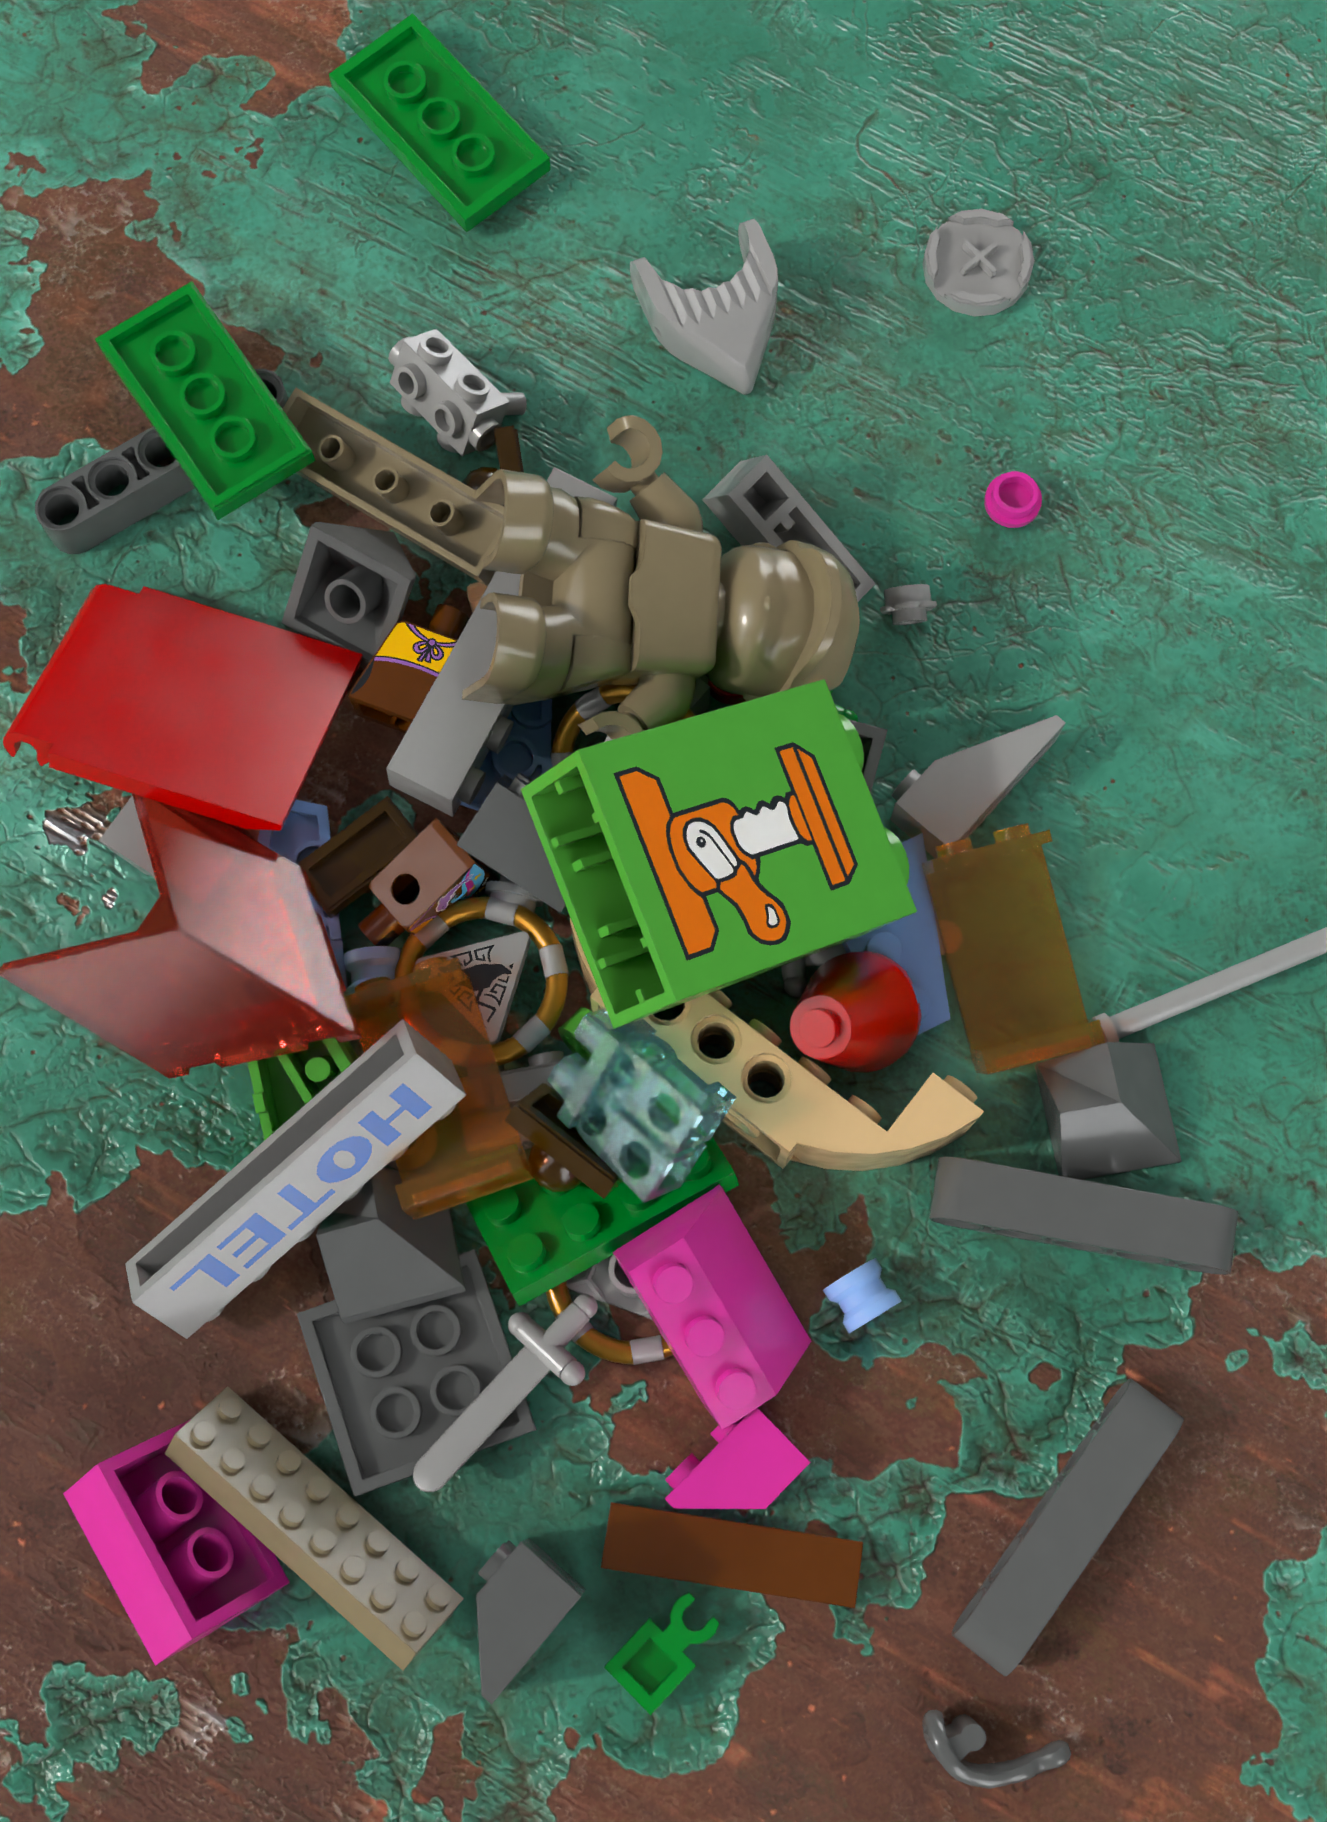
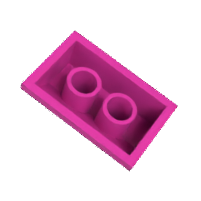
M720 1185L613 1252L701 1402L722 1430L775 1397L812 1342Z
M190 1420L98 1463L63 1493L155 1666L206 1637L290 1583L275 1554L165 1455L174 1434Z

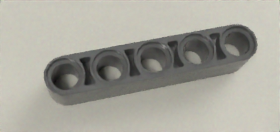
M255 369L281 408H283L288 400V396L281 378L270 370ZM152 426L47 487L40 493L35 502V514L52 543L60 551L67 554H81L188 493L195 487L176 460L168 466L157 467L160 461L167 457H173V455ZM128 485L121 494L108 496L114 487ZM78 513L76 519L71 523L58 525L66 515Z
M938 1158L929 1219L939 1224L1190 1271L1228 1275L1231 1274L1238 1211L1226 1206L971 1159Z
M1128 1379L1108 1402L954 1625L951 1635L1004 1677L1008 1676L1029 1651L1179 1432L1184 1418L1133 1379Z

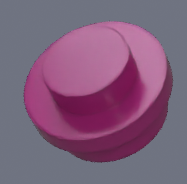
M1018 471L1007 472L993 479L984 497L985 509L990 518L997 524L1008 528H1019L1031 523L1038 515L1042 504V494L1036 482L1029 475Z

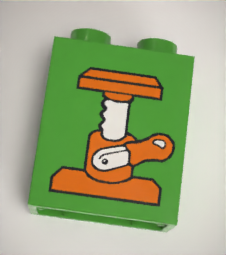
M825 679L578 749L521 789L613 1029L846 943L917 912L907 887L909 862L906 851L898 837L882 824L862 774L864 752L860 736L854 725L845 716L838 713Z

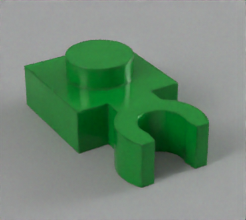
M690 1592L684 1593L674 1602L670 1612V1623L664 1630L649 1617L604 1666L650 1715L696 1667V1664L684 1650L690 1644H701L709 1640L715 1634L719 1625V1621L714 1616L700 1629H690L684 1624L682 1619L683 1612L695 1599Z

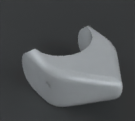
M750 219L739 223L738 236L744 262L743 268L734 275L731 281L723 282L717 288L708 287L702 291L693 288L683 290L671 282L662 280L645 257L631 261L630 275L633 289L653 333L663 347L680 361L743 395L751 393L773 329L778 291V268L758 222L755 219Z

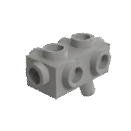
M437 329L414 337H405L398 341L389 353V362L394 366L390 384L402 395V407L412 415L424 417L438 432L437 441L439 445L449 452L459 453L461 456H464L476 450H487L496 442L494 428L502 427L501 423L504 416L523 415L526 411L527 403L524 393L500 392Z

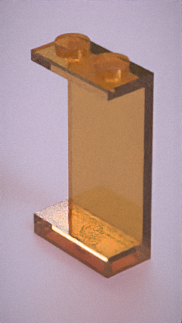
M1029 823L993 832L995 844L973 849L970 838L936 846L937 859L921 863L976 1073L989 1075L1105 1043L1100 1020L1087 1019L1042 849V844L1052 842L1050 830L1031 834Z
M444 956L426 959L413 967V973L390 980L388 977H376L366 980L355 987V993L339 998L343 1011L355 1022L363 1053L403 1019L452 1060L466 1093V1096L456 1104L453 1111L447 1117L436 1121L409 1145L406 1152L400 1158L396 1159L402 1183L396 1185L395 1188L401 1209L416 1220L534 1179L520 1133L505 1121L512 1108L470 975L458 957L450 960Z

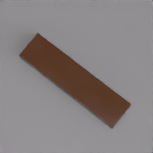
M611 1502L601 1568L855 1608L863 1542Z

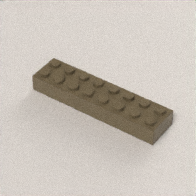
M296 387L282 409L310 447L316 460L296 472V474L488 587L496 571L483 569V560L493 552L497 545L503 523L504 506L475 501L476 490Z
M228 1386L174 1434L165 1455L402 1671L406 1669L463 1601L464 1598Z

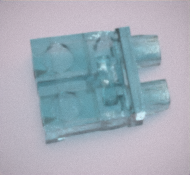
M604 1008L583 1016L574 1032L575 1038L592 1053L589 1061L587 1062L578 1053L565 1056L555 1065L547 1081L565 1100L557 1117L569 1129L576 1126L578 1134L586 1144L645 1203L681 1187L705 1149L706 1145L704 1142L712 1138L737 1097L720 1082L708 1085L677 1058L675 1050L666 1041L655 1035L656 1030L644 1019L613 1029L608 1013Z

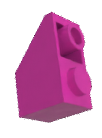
M756 1408L724 1430L718 1425L710 1433L718 1444L701 1461L691 1453L665 1479L673 1488L665 1497V1500L673 1508L766 1509L811 1462Z

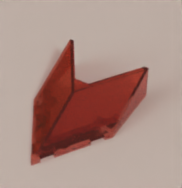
M132 794L160 893V897L138 930L6 962L0 967V976L41 1004L169 1079L189 1075L190 1068L216 1063L223 1068L308 1050V1044L314 1041L334 1037L342 1043L362 1038L357 1020L349 1014L342 994L346 991L322 917L313 908L308 893L311 885L306 871L289 859L222 821Z

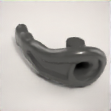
M928 1710L923 1716V1736L929 1750L949 1775L957 1781L970 1786L991 1789L1031 1779L1044 1771L1061 1767L1071 1757L1069 1744L1063 1740H1057L1046 1744L1035 1752L1027 1753L1013 1760L987 1764L968 1762L963 1758L970 1751L980 1750L986 1742L984 1729L967 1714L956 1716L952 1723L946 1726L943 1714L939 1710Z

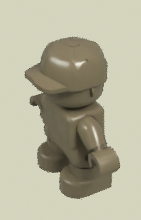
M627 415L617 418L607 427L610 442L622 446L628 452L631 458V468L623 467L614 461L592 479L600 488L612 493H626L631 490L635 496L629 502L640 521H635L623 510L604 501L590 497H573L561 488L550 487L546 479L535 474L500 469L475 491V501L504 505L500 536L493 552L483 560V569L521 574L518 596L493 592L488 593L481 599L480 609L496 611L497 634L495 649L488 672L484 677L462 691V700L515 706L540 700L545 701L604 685H636L619 705L618 712H601L578 725L586 736L600 731L607 734L613 740L673 723L683 718L693 701L696 679L703 675H706L717 688L731 694L743 695V698L749 701L825 679L829 691H832L842 683L849 669L859 634L860 614L856 591L848 569L831 553L796 540H789L777 547L764 542L739 546L721 557L720 541L716 536L703 532V520L698 505L665 472L659 477L655 473V470L660 465L663 454L662 443L656 429L643 418Z

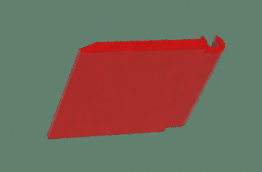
M96 585L90 591L3 738V745L5 750L14 757L21 746V742H25L36 750L37 761L40 766H44L49 762V768L244 829L281 831L359 668L363 654L143 586L138 594L113 585Z

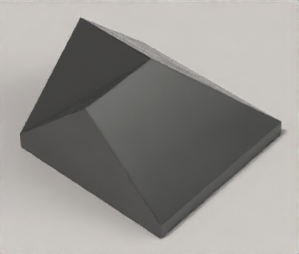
M324 522L312 524L281 623L304 636L363 654L359 666L365 669L393 626L402 620L416 579V575L395 533Z
M1106 1042L1035 1065L1059 1176L1086 1180L1182 1162L1154 1043Z
M382 1168L363 1185L360 1192L353 1199L343 1202L319 1225L316 1237L343 1324L466 1291L446 1185L441 1178Z

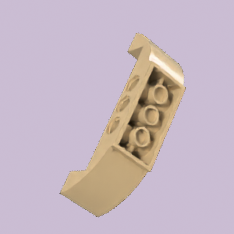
M570 918L576 954L584 981L591 993L592 1012L612 1025ZM720 990L672 1007L680 1013L675 1019L669 1021L660 1020L654 1015H650L616 1028L684 1077L701 1095L706 1109L714 1115L710 1106L725 1113L726 1115L722 1120L723 1123L782 1169L790 1160L833 1170L866 1171L899 1166L933 1154L960 1138L984 1112L974 1104L977 1096L968 1086L950 1075H947L942 1080L935 1073H932L890 1129L886 1131L878 1125L882 1119L881 1116L869 1104L854 1095L847 1101L827 1086L831 1078L817 1064L805 1057H801L796 1062L778 1048L782 1041L770 1028L756 1019H752L747 1024L729 1010L732 1006L731 1000ZM711 1043L719 1044L725 1047L729 1054L720 1059H712L705 1056L700 1049ZM758 1080L767 1081L775 1086L778 1094L770 1098L759 1097L751 1091L749 1085Z

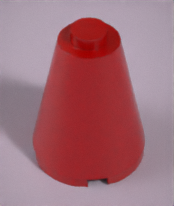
M850 952L833 957L815 971L801 995L790 1020L791 1037L797 1048L805 1055L835 1067L862 1073L883 1069L903 1057L911 1048L918 1035L922 1016L920 1003H917L916 995L911 985L913 983L907 972L899 964L875 952Z

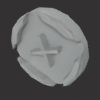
M985 209L965 210L950 216L948 222L942 224L939 228L937 226L929 236L922 263L925 283L935 298L954 312L976 317L994 315L1013 306L1027 290L1034 265L1031 241L1025 232L1022 235L1018 229L1013 227L1014 221L1004 214Z

